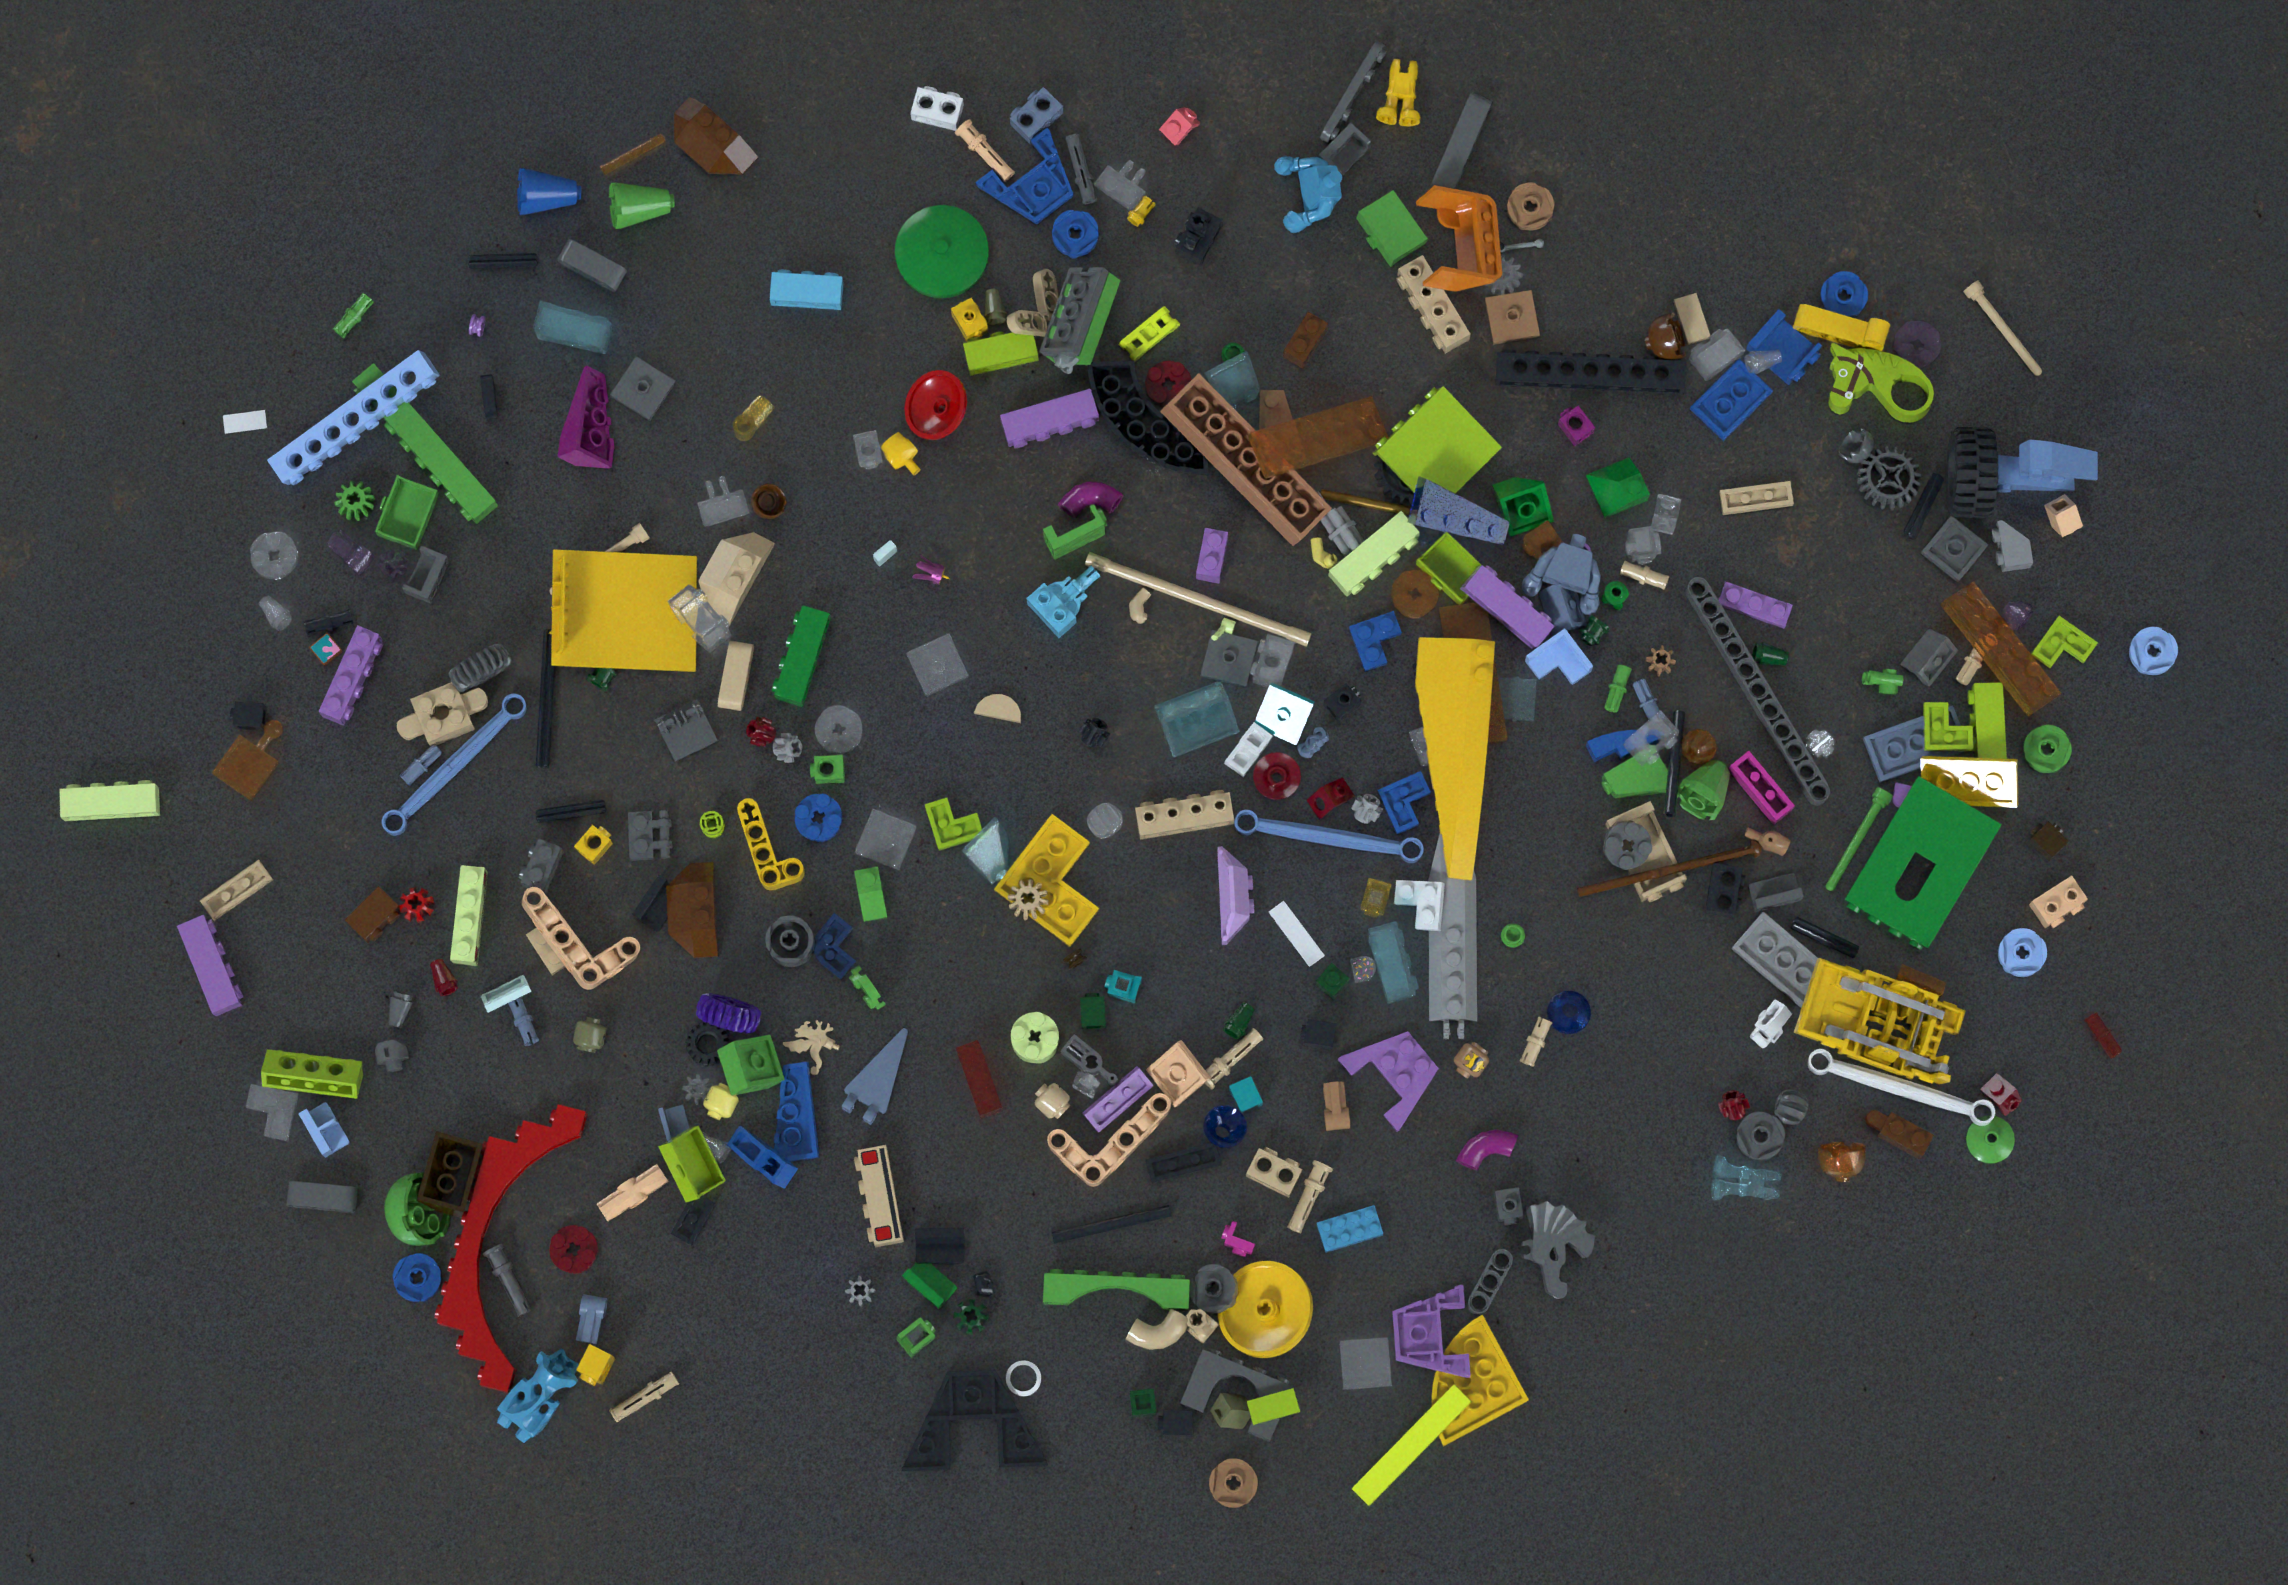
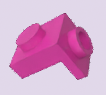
M1232 1221L1231 1226L1226 1225L1222 1234V1239H1225L1224 1246L1232 1248V1253L1242 1257H1246V1254L1252 1255L1255 1244L1233 1236L1237 1222Z

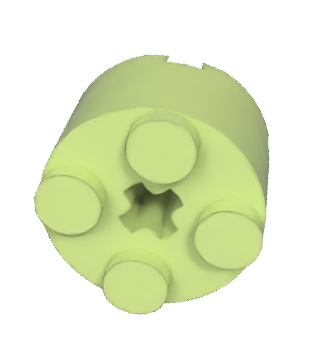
M1040 1012L1027 1013L1021 1016L1014 1023L1011 1030V1042L1014 1052L1020 1059L1030 1063H1044L1051 1059L1059 1046V1031L1055 1022L1049 1016ZM1031 1034H1040V1041L1038 1043L1035 1040L1030 1042Z

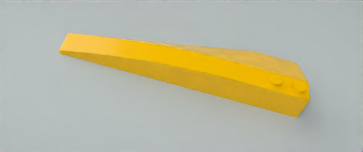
M1419 637L1415 687L1419 697L1420 715H1422L1424 727L1423 735L1426 738V752L1432 788L1436 798L1435 806L1439 815V829L1443 839L1447 877L1471 881L1484 786L1495 641Z

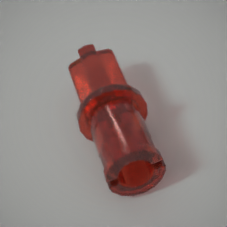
M2098 1012L2084 1020L2095 1035V1041L2100 1042L2111 1059L2121 1054L2122 1049L2110 1033L2112 1030H2108L2099 1017Z

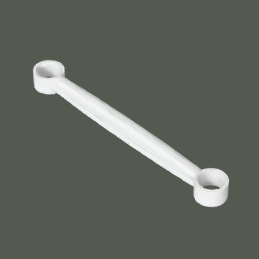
M1824 1049L1814 1050L1808 1058V1068L1813 1074L1824 1075L1827 1072H1831L1895 1095L1969 1115L1972 1122L1979 1126L1988 1125L1995 1116V1108L1987 1100H1978L1972 1103L1908 1080L1834 1060L1831 1054ZM1816 1054L1826 1056L1828 1059L1827 1068L1823 1070L1815 1069L1811 1064L1812 1057ZM1986 1105L1991 1111L1990 1118L1986 1121L1977 1119L1974 1115L1975 1107Z

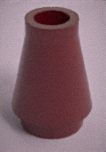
M437 959L430 963L435 991L439 992L440 996L454 993L458 989V981L445 965L443 959Z

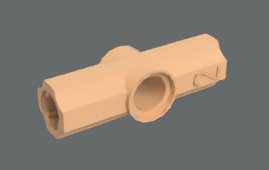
M656 1164L638 1177H632L622 1183L615 1192L598 1202L597 1206L606 1220L610 1221L628 1208L632 1209L644 1202L648 1195L669 1181Z

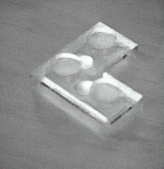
M251 1084L245 1108L269 1113L263 1136L288 1142L299 1094Z

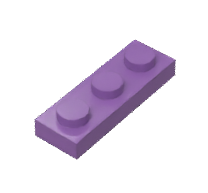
M1726 581L1719 598L1723 608L1783 629L1786 626L1793 606Z
M1136 1066L1082 1114L1094 1129L1100 1132L1152 1088L1153 1084L1140 1068Z

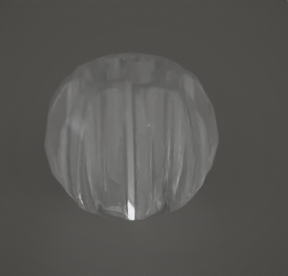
M1103 803L1089 813L1087 824L1095 836L1103 839L1111 837L1120 830L1123 825V818L1120 810L1115 805Z

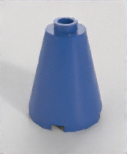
M519 168L518 181H521L519 182V188H517L519 215L575 205L577 200H581V186H577L575 180L527 168Z

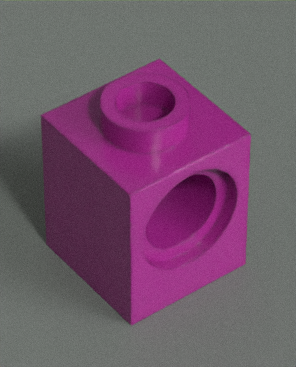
M1579 405L1574 409L1569 407L1560 414L1561 418L1558 425L1574 446H1577L1594 433V425ZM1571 420H1578L1582 426L1574 429L1569 425V422Z

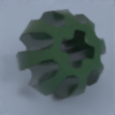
M969 1299V1306H965L963 1301L957 1305L962 1309V1312H954L953 1319H961V1322L956 1325L959 1331L964 1327H968L966 1335H973L972 1331L974 1328H978L980 1333L985 1329L980 1323L982 1321L989 1322V1314H981L982 1311L987 1309L983 1302L979 1307H975L976 1299ZM974 1311L977 1320H971L970 1323L967 1322L966 1313L971 1314Z

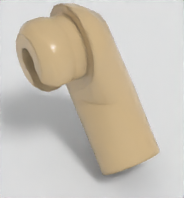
M1141 588L1129 603L1130 617L1133 621L1136 620L1138 624H1142L1147 620L1143 604L1151 594L1144 588Z

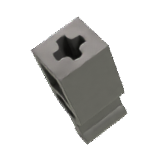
M1075 1034L1061 1049V1054L1087 1075L1094 1076L1099 1073L1108 1080L1110 1086L1118 1083L1117 1076L1113 1073L1110 1074L1103 1068V1061L1099 1053ZM1089 1058L1097 1059V1067L1094 1069L1087 1068L1088 1063L1086 1060Z

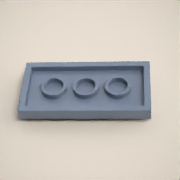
M1953 705L1948 707L1949 726H1961ZM1923 716L1863 737L1880 783L1920 769V759L1922 756L1954 757L1968 752L1924 751Z

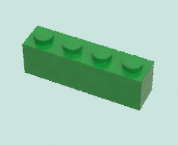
M803 605L801 611H796L793 625H796L793 634L789 633L786 647H789L787 655L782 656L779 664V669L782 670L780 678H775L772 686V692H775L776 700L803 707L830 623V613Z

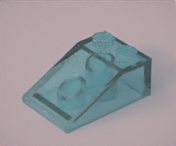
M1247 351L1205 372V380L1234 409L1237 407L1236 404L1242 401L1248 403L1254 400L1260 391V386Z

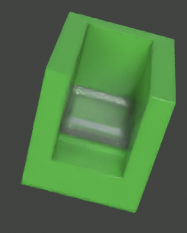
M920 1317L899 1333L896 1340L912 1358L935 1339L934 1332L936 1330L928 1320L923 1321Z

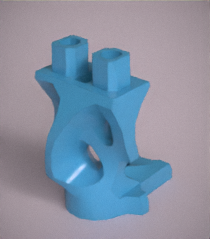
M562 1348L550 1356L541 1351L536 1359L538 1368L534 1376L530 1380L523 1378L498 1406L497 1410L501 1413L497 1423L507 1429L515 1423L520 1427L515 1434L516 1438L523 1443L531 1437H535L544 1429L561 1402L558 1400L554 1401L551 1399V1396L558 1389L570 1388L578 1382L575 1373L579 1364L569 1359ZM537 1384L541 1385V1395H539ZM520 1391L525 1394L524 1400L518 1397ZM547 1404L549 1409L543 1414L541 1406Z

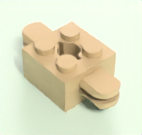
M452 682L410 699L415 713L399 719L397 731L405 740H411L424 734L430 747L434 744L437 746L475 730L470 715L484 710L488 706V697L480 688L460 693L453 686Z

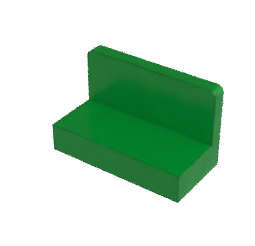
M915 1263L911 1269L908 1268L902 1275L911 1286L938 1309L957 1290V1286L932 1264Z

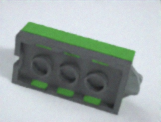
M1089 267L1088 271L1084 268H1069L1039 352L1053 361L1054 365L1066 374L1072 372L1074 365H1091L1121 280L1103 267Z

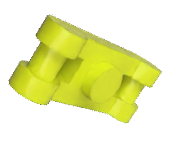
M1165 306L1149 317L1118 344L1123 350H1127L1132 361H1138L1148 350L1180 326L1177 319H1173L1169 315L1170 311ZM1161 320L1166 324L1162 329L1157 324ZM1136 339L1142 343L1138 348L1133 344Z

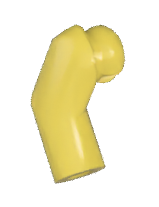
M1322 538L1310 539L1313 560L1324 568H1333L1337 564V556L1323 550Z

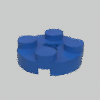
M1065 211L1054 222L1052 229L1053 243L1062 254L1070 258L1084 256L1090 253L1098 242L1097 222L1087 212ZM1071 229H1074V230L1080 229V230H1081V232H1080V234H1079L1080 237H1079V238H1075V237H1074V238H1071V237H1070V235H1071V231H1070V230H1071Z
M1841 271L1833 274L1824 282L1821 288L1820 301L1823 309L1848 317L1858 316L1868 300L1866 285L1859 279L1860 277L1852 272ZM1842 290H1847L1846 293L1850 295L1851 298H1847L1846 301H1842L1841 298L1838 297V294H1840Z
M826 794L809 795L795 809V824L799 833L812 841L825 842L832 839L838 833L842 824L843 816L840 806L833 798ZM814 813L825 814V817L822 818L823 823L819 824L817 821H812L815 817Z
M421 1253L409 1255L402 1258L394 1268V1286L397 1292L406 1300L426 1302L440 1289L442 1271L437 1262L428 1255ZM419 1271L422 1272L423 1282L413 1284L414 1279L411 1275L413 1273L417 1274Z

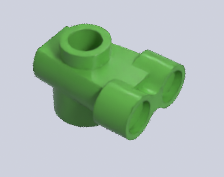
M1883 669V673L1879 671H1864L1862 684L1879 685V693L1898 694V687L1903 685V675H1897V670Z

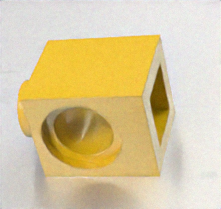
M592 825L574 847L576 851L595 865L613 844L611 839H609L611 834L602 826L597 829ZM591 839H601V845L595 849L590 848L589 842Z

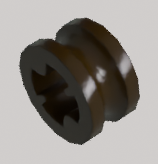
M1081 948L1063 959L1064 963L1069 964V970H1073L1087 960V957L1081 954Z

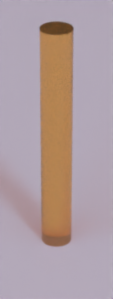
M660 133L604 164L600 169L606 175L664 143L665 139Z

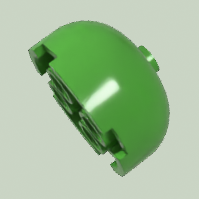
M424 1172L407 1174L395 1181L386 1195L384 1205L386 1222L391 1232L400 1241L414 1246L435 1244L440 1237L445 1236L450 1224V1215L443 1213L442 1220L439 1222L435 1214L424 1215V1212L436 1210L416 1201Z

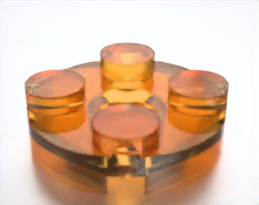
M1411 570L1403 572L1394 581L1391 590V600L1401 615L1416 619L1423 617L1435 608L1439 592L1438 588L1430 581L1432 579L1430 575L1422 571ZM1414 588L1418 589V592L1422 594L1416 600H1412L1411 595L1408 594Z

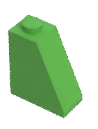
M1651 746L1604 773L1601 784L1608 795L1612 794L1614 799L1666 793L1668 770L1655 748Z

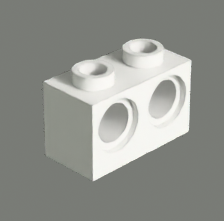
M918 87L911 110V119L956 131L964 106L963 98H960V95L954 92L944 94L937 92V89L933 87ZM925 100L933 103L929 108H923L920 104ZM946 106H953L955 111L947 114L943 109Z

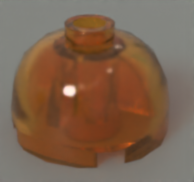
M1831 1142L1820 1145V1148L1818 1147V1162L1821 1170L1828 1176L1835 1177L1837 1182L1850 1181V1177L1858 1175L1865 1165L1866 1146L1863 1144L1852 1142L1851 1147L1844 1145V1142Z

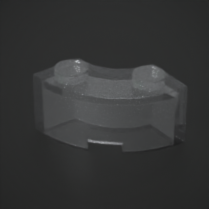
M687 585L668 600V603L680 623L686 622L693 630L694 634L692 637L711 653L732 636L728 629L729 622L723 615H718L707 601V595L701 589L697 590L691 585Z

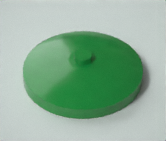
M936 205L916 212L904 223L896 239L895 258L901 276L914 290L929 297L950 298L968 291L981 279L988 264L989 246L985 231L971 214L954 206Z

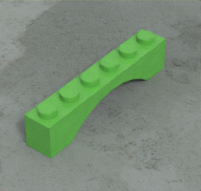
M1050 1269V1273H1044L1043 1304L1069 1305L1077 1298L1090 1292L1118 1288L1145 1295L1164 1310H1189L1190 1280L1185 1279V1275H1171V1278L1167 1279L1161 1278V1274L1152 1273L1146 1274V1278L1137 1277V1273L1124 1272L1122 1276H1112L1113 1272L1099 1271L1098 1275H1088V1271L1074 1270V1274H1064V1270Z

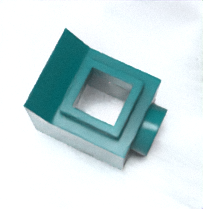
M1114 970L1113 975L1108 974L1104 988L1108 989V996L1136 1003V996L1142 983V977Z

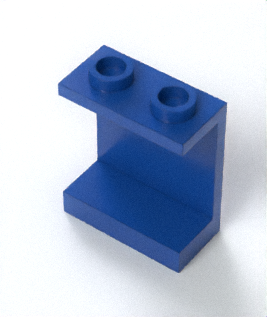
M1778 309L1752 338L1746 349L1790 385L1793 380L1798 382L1806 373L1804 368L1809 363L1813 365L1821 356L1819 351L1822 345L1818 342L1815 346L1796 329H1793L1784 320L1786 314Z

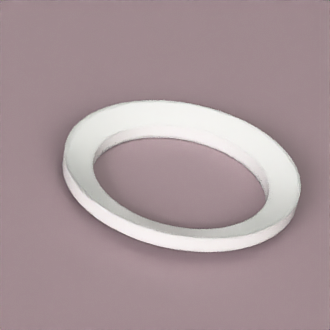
M1018 1361L1009 1367L1006 1373V1383L1014 1394L1028 1396L1039 1388L1041 1373L1032 1362ZM1027 1365L1035 1371L1037 1380L1032 1389L1019 1391L1012 1386L1010 1376L1017 1366Z

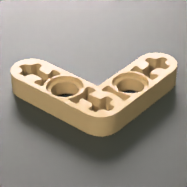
M1049 269L1040 270L1033 275L1038 312L1018 310L1008 315L1007 325L1013 333L1045 337L1048 329L1047 323H1050L1059 298L1055 275ZM1046 298H1047V299L1049 300V302H1050V305H1051L1050 308H1049L1048 305L1046 304V300H1045ZM1033 319L1037 322L1038 329L1035 328Z

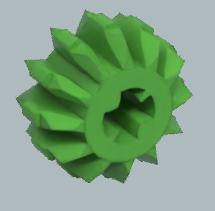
M350 481L349 488L344 484L341 485L343 493L336 492L335 495L339 500L335 501V506L340 507L339 514H346L347 520H351L354 515L355 519L360 521V514L363 513L365 517H368L369 514L366 509H374V505L370 502L375 500V496L370 494L372 489L369 486L364 488L362 481L357 486H355L354 481ZM358 497L360 501L352 505L350 500H355Z

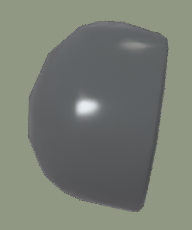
M1863 428L1860 429L1862 432L1850 431L1839 448V455L1854 464L1866 460L1874 450V437Z

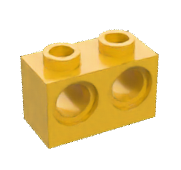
M589 1344L576 1369L581 1374L579 1378L593 1386L596 1383L603 1385L615 1358L611 1354Z

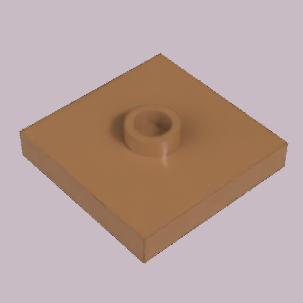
M1532 290L1485 298L1493 345L1540 337Z

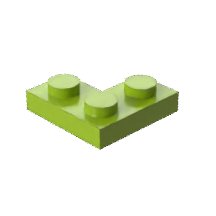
M2058 616L2031 656L2051 668L2063 650L2084 663L2098 642L2061 616Z
M1924 702V751H1972L1973 726H1949L1948 702Z
M948 798L924 804L939 851L984 837L977 813L954 820Z

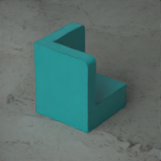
M1251 1076L1229 1086V1091L1241 1112L1263 1105V1101Z

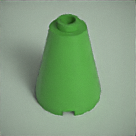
M617 182L610 183L609 198H611V205H609L610 214L615 229H622L668 214L671 208H674V196L669 194L667 189Z

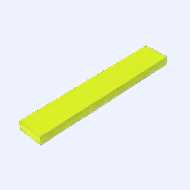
M1453 1385L1358 1481L1352 1490L1370 1506L1472 1401L1456 1385Z

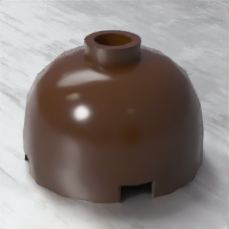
M1673 312L1654 319L1648 328V336L1645 337L1647 349L1653 350L1655 356L1662 360L1682 359L1686 356V352L1681 353V347L1685 346V341L1679 321H1673L1672 319L1675 316Z

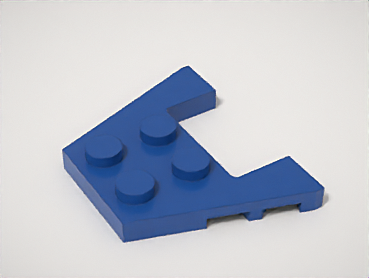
M1048 128L1031 139L1032 145L1045 160L1019 180L1006 187L994 171L991 170L976 182L978 188L1035 224L1041 222L1073 197L1071 186Z

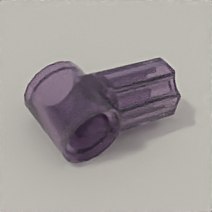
M340 529L332 534L326 544L333 552L344 559V562L358 575H361L376 558L368 549L361 544L358 545Z

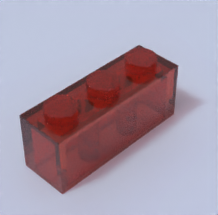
M976 1040L956 1047V1052L980 1119L1002 1112L1003 1108L979 1041Z

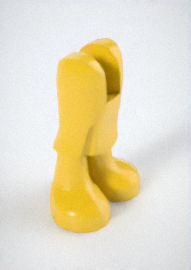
M1393 59L1389 72V87L1386 92L1387 101L1384 107L1378 109L1376 119L1385 124L1395 125L1397 122L1398 100H1401L1403 102L1399 124L1401 126L1418 125L1420 123V114L1414 110V99H1416L1415 86L1418 76L1417 61L1410 60L1407 73H1401V59Z

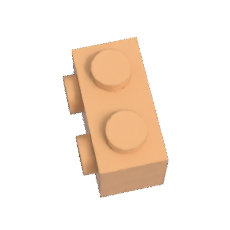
M2070 876L2034 899L2029 906L2044 928L2050 925L2055 928L2065 921L2063 918L2065 915L2071 912L2074 916L2085 908L2083 904L2088 898L2073 876Z

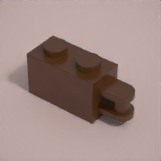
M1872 1110L1865 1118L1869 1126L1880 1131L1877 1137L1919 1160L1923 1157L1934 1137L1930 1132L1893 1112L1886 1116L1877 1110Z

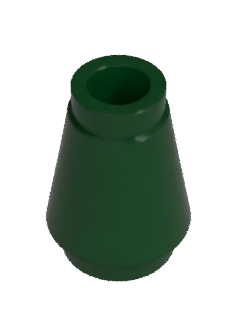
M1762 642L1761 644H1755L1752 657L1757 662V665L1786 666L1789 652Z
M1243 1002L1224 1022L1223 1031L1234 1039L1244 1036L1255 1011L1254 1008Z

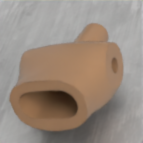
M1748 827L1744 833V836L1759 842L1762 850L1773 852L1780 856L1786 853L1790 844V840L1776 831H1767L1762 834Z

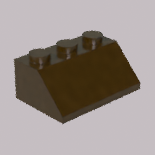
M436 1131L416 1201L438 1212L462 1218L483 1144Z

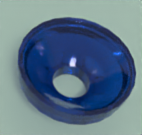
M1563 991L1556 994L1549 1002L1547 1017L1552 1022L1551 1026L1558 1032L1575 1034L1587 1026L1591 1017V1009L1587 999L1580 993ZM1566 1004L1576 1006L1577 1014L1574 1017L1564 1015L1563 1007Z
M1220 1105L1212 1108L1207 1113L1203 1129L1208 1140L1214 1145L1230 1148L1238 1145L1245 1137L1247 1122L1243 1114L1237 1109L1227 1105ZM1224 1127L1229 1135L1225 1138L1218 1136L1216 1128Z

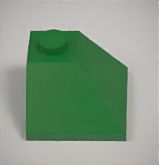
M1630 457L1586 475L1604 518L1646 502L1649 499L1650 493L1643 477Z
M1513 477L1492 485L1497 506L1509 537L1554 522L1544 481Z

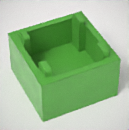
M771 1035L733 1041L717 1050L731 1096L769 1089L785 1080Z

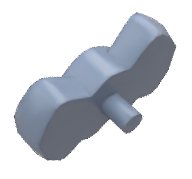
M1317 727L1314 729L1313 735L1307 737L1305 743L1298 744L1297 749L1300 756L1311 758L1315 752L1319 751L1320 747L1329 740L1327 730Z

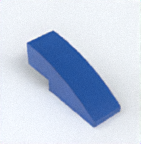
M1653 730L1618 731L1589 740L1586 743V747L1594 762L1615 752L1619 760H1622L1662 741L1664 735L1661 731Z
M739 1125L727 1143V1146L753 1169L760 1171L773 1184L784 1189L798 1170L797 1167L775 1149L741 1125Z

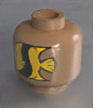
M1475 1042L1471 1044L1465 1043L1454 1057V1063L1458 1066L1456 1071L1467 1079L1470 1075L1479 1077L1489 1063V1057L1487 1056L1489 1052Z

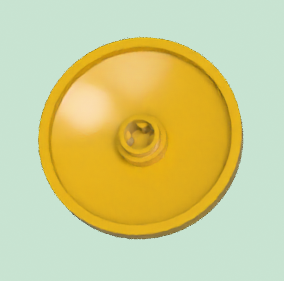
M1259 1261L1239 1269L1234 1273L1238 1282L1236 1303L1233 1307L1217 1313L1223 1335L1232 1346L1252 1357L1271 1358L1286 1353L1301 1341L1312 1320L1313 1300L1308 1285L1292 1268L1275 1261Z

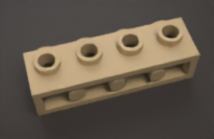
M1422 255L1400 267L1396 279L1401 289L1408 291L1410 295L1408 299L1414 310L1418 309L1422 315L1420 319L1426 329L1430 328L1434 334L1432 337L1434 344L1438 349L1442 348L1446 354L1469 341L1470 332L1443 289L1423 286V281L1433 274V271Z
M1216 790L1210 792L1209 796L1203 797L1200 794H1192L1186 796L1187 799L1177 801V798L1164 799L1163 803L1155 805L1153 802L1140 803V807L1135 808L1140 840L1233 825L1234 815L1230 792L1224 793V790Z

